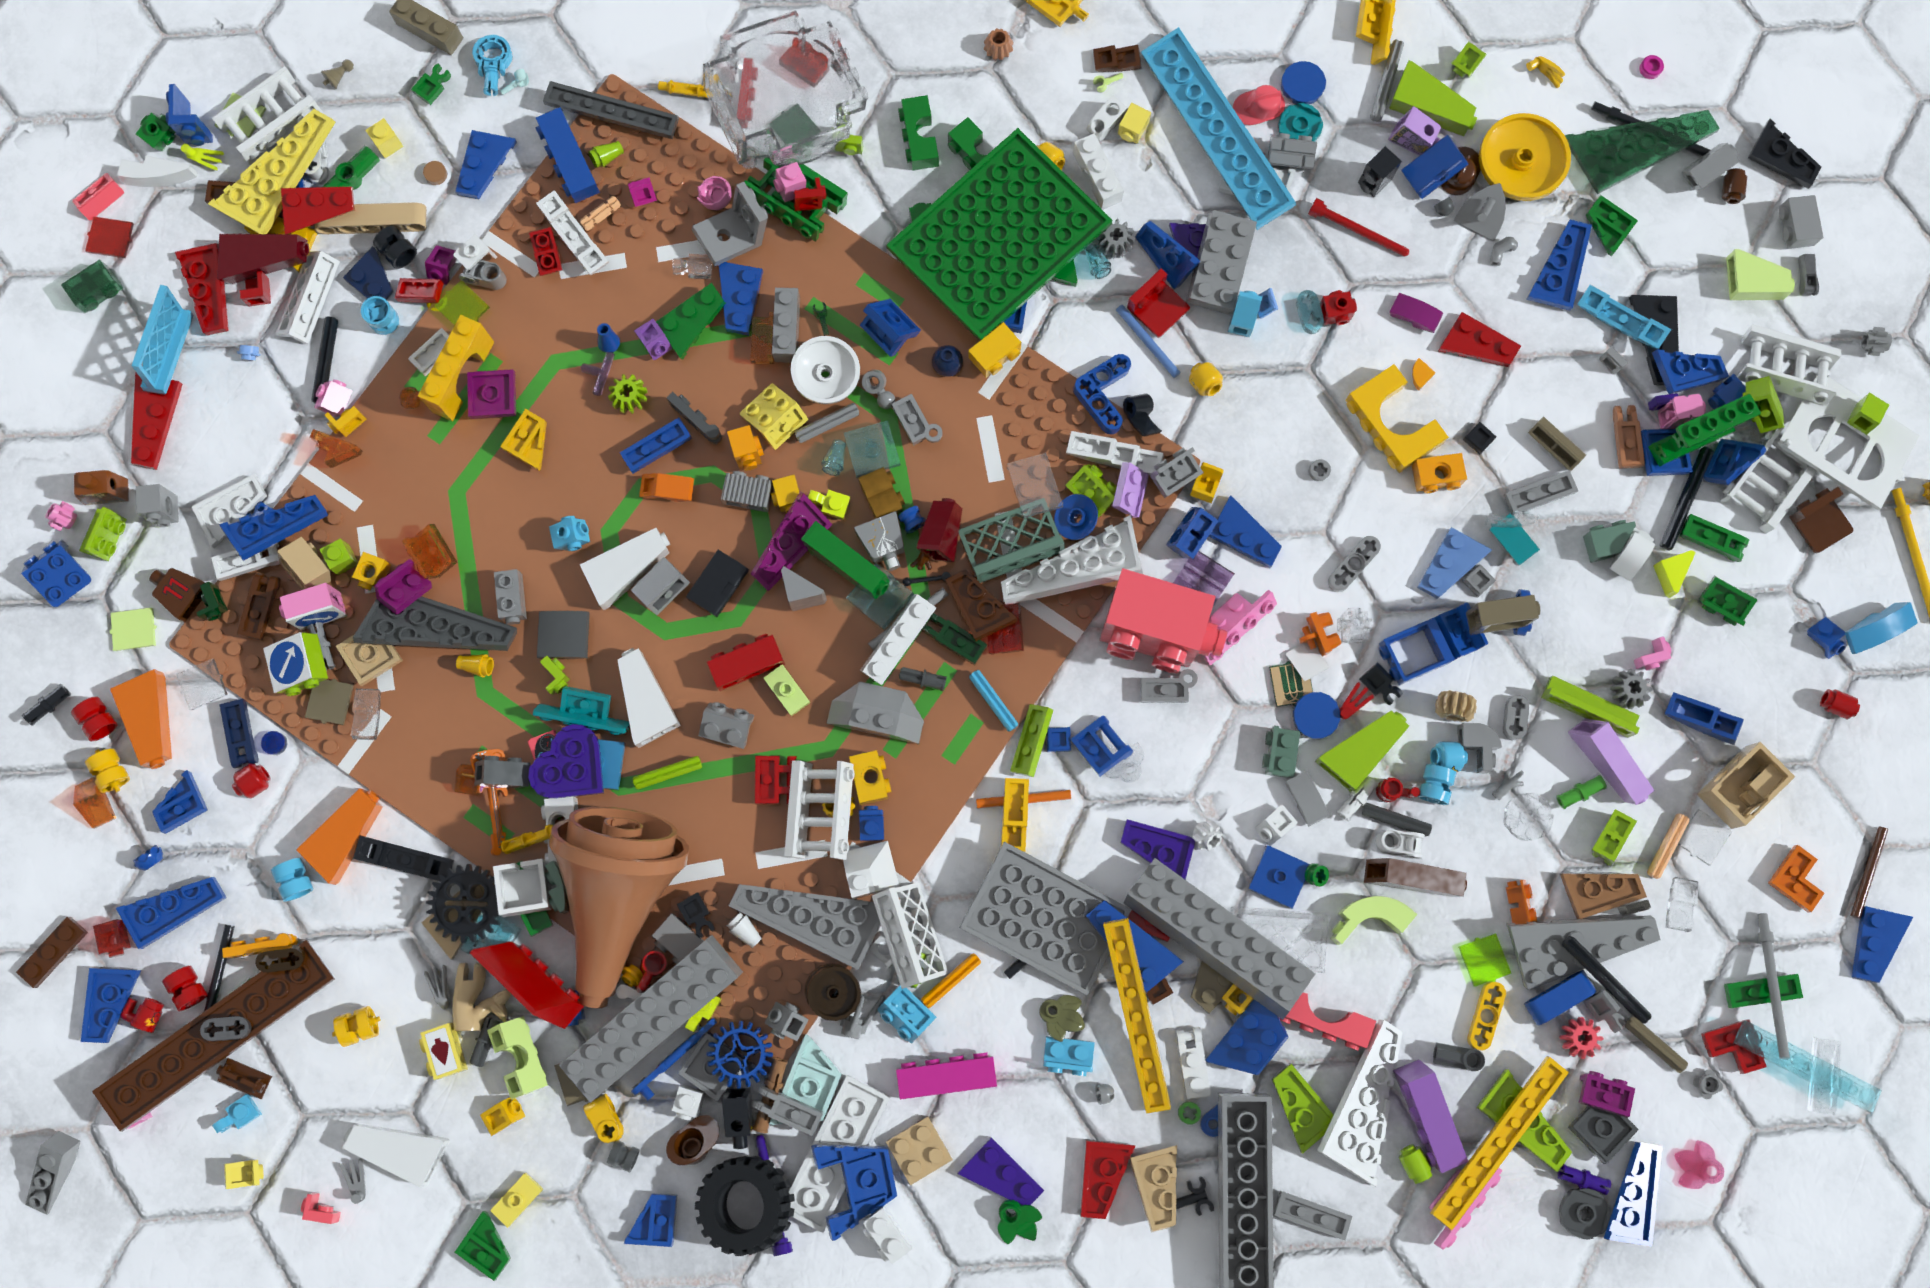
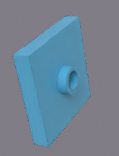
M598 739L601 752L604 789L619 790L626 743Z

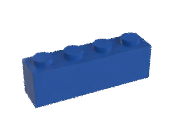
M561 107L536 117L539 126L535 127L541 140L546 139L548 145L544 146L549 159L554 158L557 163L553 167L558 178H564L565 184H562L567 198L572 196L574 202L578 203L600 193Z

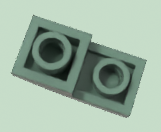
M553 860L545 865L548 870L545 873L548 881L552 886L554 884L557 886L548 891L551 896L548 900L554 911L559 910L560 913L565 914L569 912L568 897L558 864Z

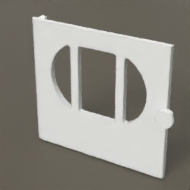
M1828 371L1827 386L1838 389L1837 394L1826 406L1803 399L1778 444L1879 511L1894 483L1900 482L1903 479L1904 472L1902 468L1920 435L1886 413L1881 423L1867 435L1849 425L1847 421L1855 405L1862 398L1830 378V372ZM1832 417L1833 422L1815 452L1809 441V427L1817 418ZM1841 423L1867 439V443L1850 474H1847L1823 458ZM1874 445H1876L1882 458V468L1879 475L1871 480H1858L1857 477Z

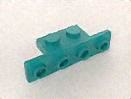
M568 686L562 689L560 707L538 704L533 710V715L539 716L541 720L551 721L554 719L562 721L565 725L578 724L591 730H608L609 733L614 735L624 734L630 728L629 721L608 717L611 695Z

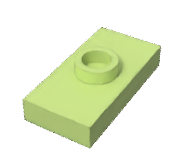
M783 664L764 677L766 683L791 717L810 704L808 698Z

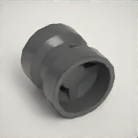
M616 1140L610 1151L607 1164L612 1166H620L622 1164V1169L630 1173L636 1163L640 1149L636 1147L627 1149L628 1147L623 1142Z

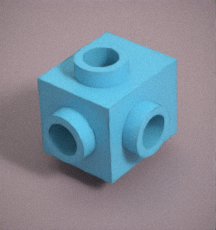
M566 516L561 518V522L549 526L554 549L576 551L582 548L581 545L590 542L589 529L583 519H577L575 516Z

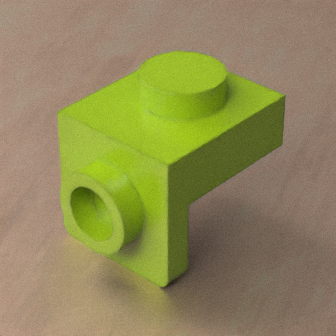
M1468 41L1456 59L1452 61L1453 71L1462 78L1465 75L1471 77L1487 54Z
M838 121L837 128L832 129L831 142H835V150L844 152L847 155L862 154V136L843 134V123Z
M545 656L540 663L555 678L545 689L552 695L555 693L559 694L565 686H568L567 682L570 678L562 671L565 669V666L556 657L552 660Z

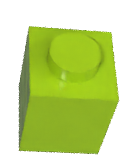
M1869 392L1855 405L1847 423L1867 435L1881 423L1889 404Z
M341 538L320 549L329 569L337 575L356 567L358 564L350 545Z

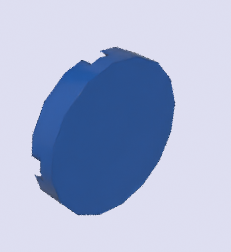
M1307 61L1291 64L1286 68L1281 79L1283 95L1292 100V103L1296 105L1297 103H1315L1322 96L1326 86L1324 72L1317 65Z
M1311 692L1302 696L1296 702L1293 709L1295 727L1302 735L1311 739H1319L1331 735L1337 729L1340 722V709L1337 702L1330 695L1322 692Z

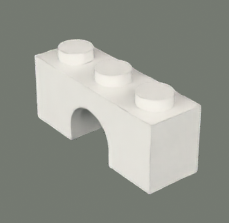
M1095 133L1075 141L1073 155L1081 171H1087L1092 182V192L1100 208L1104 210L1122 202L1124 190Z

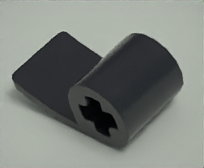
M1147 393L1130 396L1123 401V410L1128 420L1139 434L1144 437L1162 432L1148 416L1153 410L1154 403L1152 397Z

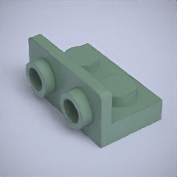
M1275 725L1271 728V731H1267L1265 745H1269L1268 754H1264L1262 768H1266L1265 775L1290 779L1295 777L1300 731L1282 729Z

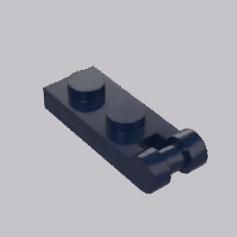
M238 699L219 704L231 766L235 769L242 767V764L258 763L259 758L255 750L246 700ZM245 748L246 754L240 755L238 749Z

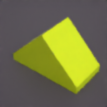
M1690 550L1661 560L1653 565L1665 596L1670 598L1679 592L1696 553L1695 551Z

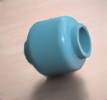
M1442 741L1432 748L1430 761L1433 765L1443 766L1459 772L1467 764L1468 753L1464 750L1461 743Z

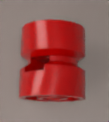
M99 697L88 698L76 705L71 711V715L77 724H83L82 731L89 741H97L108 736L118 726L112 715L106 712L107 708Z
M192 966L178 969L162 980L168 994L174 995L172 1001L178 1011L189 1009L208 996L203 985L196 983L198 976Z

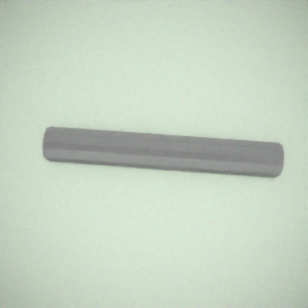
M1395 39L1391 44L1390 53L1370 115L1372 121L1381 122L1403 51V41Z

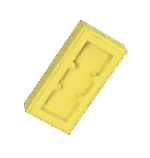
M526 1172L490 1211L508 1228L544 1189Z

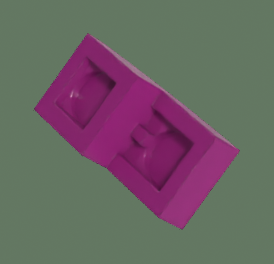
M1399 293L1390 310V316L1411 322L1415 328L1434 333L1443 316V312L1421 300Z

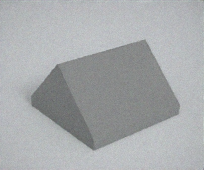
M783 566L781 572L792 611L825 604L827 598L823 589Z

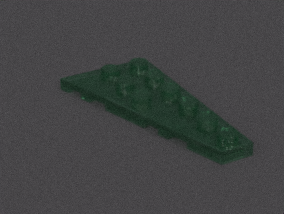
M1709 110L1682 114L1674 118L1666 119L1665 117L1651 122L1642 121L1609 127L1606 130H1591L1577 135L1568 134L1565 137L1571 152L1595 192L1599 194L1717 133L1720 128Z

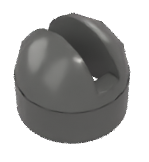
M1448 197L1436 204L1434 208L1439 215L1448 216L1453 212L1454 204L1451 198Z

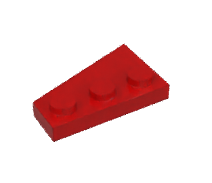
M353 187L281 188L285 234L294 233L295 231L355 210Z
M1461 312L1438 352H1451L1461 357H1473L1483 362L1509 367L1521 345Z
M1086 1140L1081 1217L1106 1219L1136 1145Z

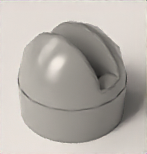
M1109 1084L1096 1085V1098L1100 1105L1107 1104L1114 1099V1089Z

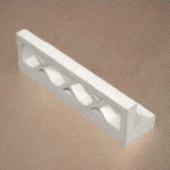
M322 251L309 252L307 262L302 264L276 335L291 337L303 344H309L340 261Z

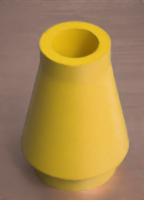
M487 654L459 655L456 660V668L483 678L492 674L494 660L492 657H488Z

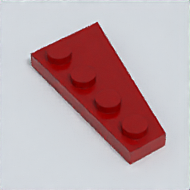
M217 243L175 252L182 266L183 277L186 278L189 286L187 288L189 295L195 303L194 309L200 327L207 336L228 331L225 284L217 279L219 244Z

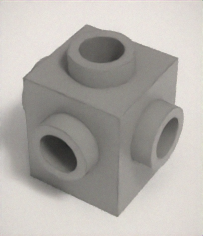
M775 1002L765 1024L773 1028L771 1033L781 1039L787 1036L798 1041L809 1019L798 1013L800 1008L789 1002L786 1005Z

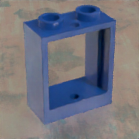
M1435 618L1383 639L1379 643V653L1383 660H1387L1390 666L1389 674L1394 678V682L1397 681L1399 686L1450 664L1455 660ZM1424 631L1438 662L1405 676L1390 645Z

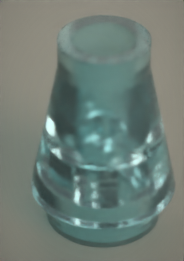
M1096 244L1088 245L1084 251L1091 275L1095 276L1096 279L1106 277L1111 272V263L1098 249Z
M833 440L830 449L821 462L822 470L826 474L838 476L844 470L845 442Z

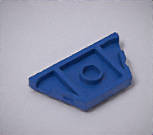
M1254 999L1207 1057L1206 1061L1259 1075L1289 1037L1285 1027L1281 1024L1280 1018Z

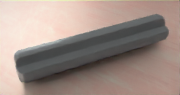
M1366 803L1362 809L1363 816L1410 832L1424 834L1425 837L1429 836L1432 830V825L1370 803Z

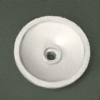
M819 336L809 339L797 349L791 362V377L796 389L806 399L815 403L833 404L840 402L854 391L859 381L860 364L856 353L846 342L835 337ZM827 371L830 375L824 378L821 376V373Z

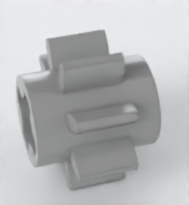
M1873 327V330L1863 334L1861 346L1865 351H1868V355L1880 356V353L1890 349L1892 336L1885 332L1883 327Z

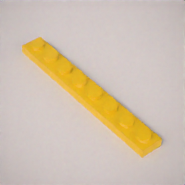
M1124 918L1104 922L1103 926L1146 1114L1170 1110V1099L1129 919Z
M1545 1057L1430 1214L1450 1230L1454 1229L1569 1072L1551 1057Z

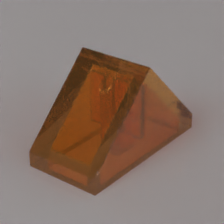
M96 776L75 785L73 805L93 829L116 819L107 794L100 793L95 784Z

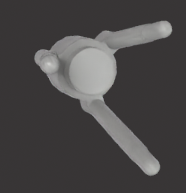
M885 995L880 996L863 1024V1019L859 1018L865 998L861 996L854 1016L850 1015L849 1018L841 1020L840 1026L843 1027L841 1034L854 1039H859L861 1033L865 1034L869 1023L884 1001Z

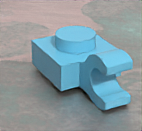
M246 1094L225 1108L228 1116L220 1119L212 1126L217 1133L225 1132L234 1124L237 1129H241L262 1114L251 1096Z

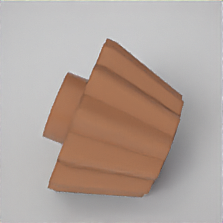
M996 28L992 30L984 40V50L987 51V56H992L994 60L997 58L1003 60L1004 57H1009V53L1013 51V41L1008 32L1003 31V29Z

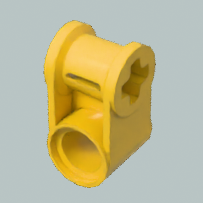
M606 1093L583 1106L588 1120L602 1142L610 1143L622 1138L624 1127L616 1113L613 1102ZM609 1127H614L615 1131L612 1132V1135L608 1136L606 1132L609 1130Z

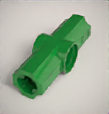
M364 145L348 162H343L337 166L335 175L323 187H353V190L359 188L362 184V178L380 161L379 157ZM352 174L350 178L345 179L347 175Z

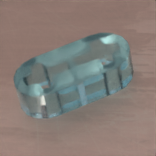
M1304 290L1296 300V307L1303 330L1306 333L1315 334L1321 330L1324 318L1316 293L1311 290ZM1304 297H1307V300H1312L1309 310L1307 304L1302 303ZM1310 315H1312L1313 321H1318L1315 327L1312 324H1308Z

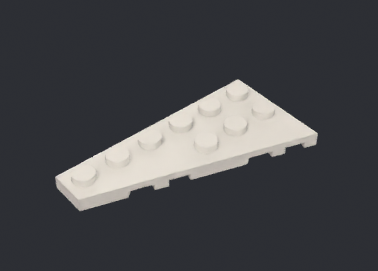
M1131 515L1124 518V522L1114 527L1110 525L1104 528L1105 532L1095 537L1089 536L1059 552L1058 556L1050 560L1046 558L1040 561L1039 566L1031 570L1025 569L1001 581L1005 605L1118 581L1122 568L1143 574Z
M1381 1019L1378 1020L1367 1049L1365 1048L1317 1149L1322 1155L1377 1187L1378 1180L1375 1177L1377 1164L1381 1163L1382 1157L1379 1154L1381 1140L1385 1139L1391 1100H1388L1390 1086L1393 1087L1395 1079L1392 1077L1394 1063L1398 1061L1402 1031Z

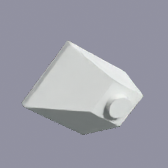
M888 840L848 851L846 860H843L852 899L879 893L889 888L899 887Z

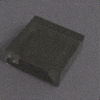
M1647 899L1619 906L1618 910L1620 915L1624 916L1648 910L1651 906Z

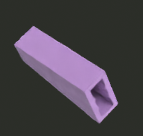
M1585 718L1568 731L1570 737L1624 802L1635 805L1641 804L1648 799V795L1655 791L1609 722Z

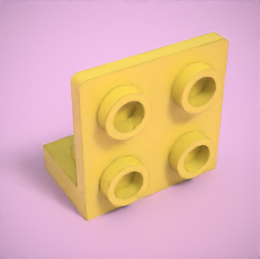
M770 384L740 412L741 417L756 428L774 450L809 420L798 403L774 384Z

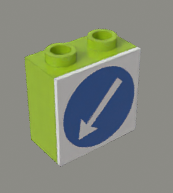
M299 632L263 648L274 693H285L287 696H295L301 694L302 689L318 687L319 682L328 679L318 634Z

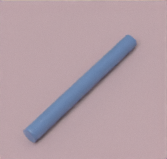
M1123 304L1116 309L1118 314L1171 376L1176 378L1181 373L1125 306Z

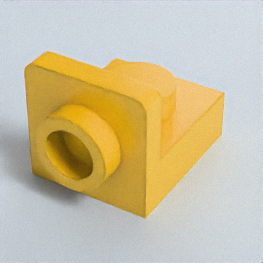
M355 406L345 410L338 420L328 412L325 414L329 420L327 425L335 434L340 431L345 437L367 420Z
M509 1097L486 1110L480 1116L490 1135L493 1136L524 1118L525 1114L517 1099L511 1100Z

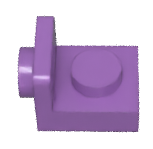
M654 319L634 330L653 360H656L672 349L670 342Z

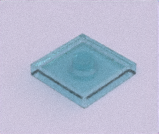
M888 421L844 433L856 478L882 467L886 470L901 466Z

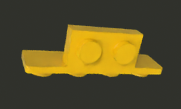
M1396 0L1360 1L1356 37L1373 44L1372 65H1377L1386 60L1390 53L1389 46L1393 32L1392 24Z

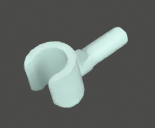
M524 69L514 72L516 80L500 90L503 95L517 86L524 87L528 85L529 78Z

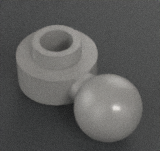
M876 369L868 371L862 378L863 388L868 393L878 395L877 403L881 408H892L891 404L895 402V396L890 391H885L884 389L886 386L884 373ZM873 377H876L878 379V384L873 383Z

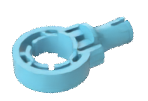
M487 35L480 38L474 44L472 54L478 66V74L481 77H484L485 74L484 94L491 96V90H493V96H496L498 94L500 73L501 76H505V69L511 64L513 56L506 39L498 35ZM490 48H498L502 51V54L495 58H486L483 56V50L487 51Z

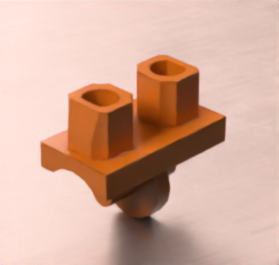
M1316 611L1309 614L1310 616L1306 618L1309 627L1305 626L1302 628L1304 636L1299 641L1300 644L1307 642L1310 650L1318 647L1323 657L1340 646L1341 640L1337 633L1328 636L1325 634L1323 628L1333 625L1330 613L1317 614Z

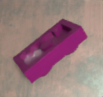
M408 559L403 564H399L389 575L377 582L375 585L376 598L398 615L432 588V583L416 571L414 562Z
M1594 1071L1580 1075L1579 1080L1583 1081L1579 1103L1625 1118L1630 1117L1635 1088L1627 1086L1628 1082L1620 1079H1613L1611 1081L1605 1079L1603 1074Z

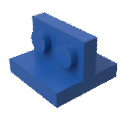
M891 299L867 304L863 310L867 316L860 326L890 357L896 355L907 339L916 337L921 331Z

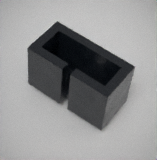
M1386 146L1366 164L1363 174L1358 181L1361 189L1373 197L1392 181L1402 162Z

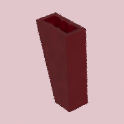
M219 234L217 279L227 284H235L257 277V271L269 274L306 263L307 255L309 254L308 240L298 234Z

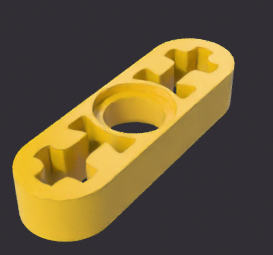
M1488 982L1482 987L1467 1036L1468 1044L1473 1049L1486 1050L1491 1046L1506 997V990L1499 982ZM1496 987V992L1499 993V996L1493 997L1491 1004H1496V1008L1491 1005H1484V1001L1490 1002L1491 994L1488 993V990ZM1484 1009H1489L1493 1014V1019L1489 1023L1481 1020L1480 1014ZM1477 1024L1489 1027V1031L1483 1030L1482 1038L1485 1039V1043H1480L1479 1046L1474 1036L1480 1035L1482 1028H1477Z

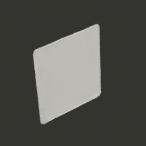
M1307 642L1286 653V656L1304 681L1329 668V665L1317 648L1310 650Z

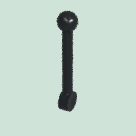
M944 572L942 575L916 579L906 577L902 583L904 586H910L913 583L936 580L946 582L945 579L951 577L948 572Z

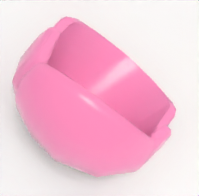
M712 176L705 179L698 186L697 199L707 209L717 211L729 204L732 191L726 179Z

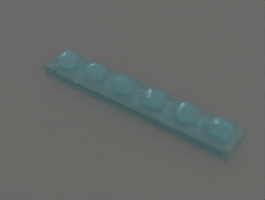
M1748 1021L1742 1022L1733 1042L1867 1112H1873L1882 1092L1877 1087L1789 1042L1790 1058L1780 1059L1776 1035Z

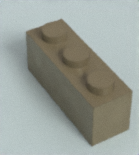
M397 0L389 11L398 26L451 56L463 40L457 25L413 0Z

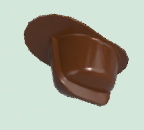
M1466 146L1458 147L1469 165L1441 185L1448 194L1456 196L1467 193L1473 187L1481 171L1478 152Z
M708 1115L698 1116L670 1137L666 1147L667 1157L672 1163L677 1165H695L703 1161L719 1137L720 1128L718 1122Z

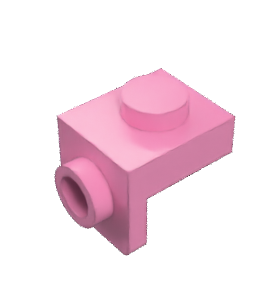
M1664 636L1652 641L1655 653L1644 655L1634 660L1636 669L1645 667V670L1649 671L1659 668V663L1671 659V647Z

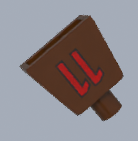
M170 568L166 574L155 570L149 578V581L157 586L152 592V596L175 618L186 622L202 601L201 594L203 592L200 585L205 582L174 568Z

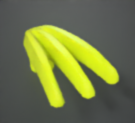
M188 144L181 146V151L186 154L187 158L218 171L216 166L201 159L222 163L221 159L207 155H224L223 151L191 148Z

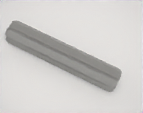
M851 403L796 430L795 436L799 443H803L858 416L859 410L855 403Z

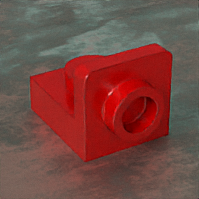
M819 177L815 178L814 189L803 188L794 190L795 211L822 209V199H826L825 185L820 184Z

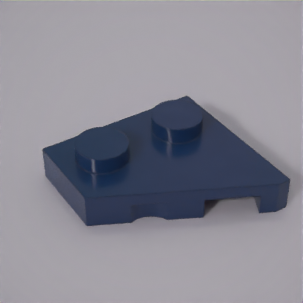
M373 246L343 277L346 282L367 299L372 296H380L387 300L394 292L380 261L379 253Z

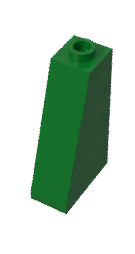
M817 521L812 524L801 538L812 556L875 600L879 595L882 596L887 591L890 581L886 574Z

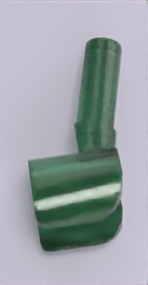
M822 302L824 308L822 311H817L814 304V315L821 323L823 335L828 336L826 304Z

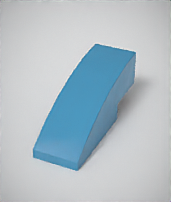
M1911 602L1893 603L1881 613H1872L1846 631L1845 636L1851 653L1857 654L1900 635L1918 622Z

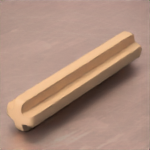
M1680 813L1675 816L1647 871L1649 876L1655 879L1661 878L1690 821L1687 816Z

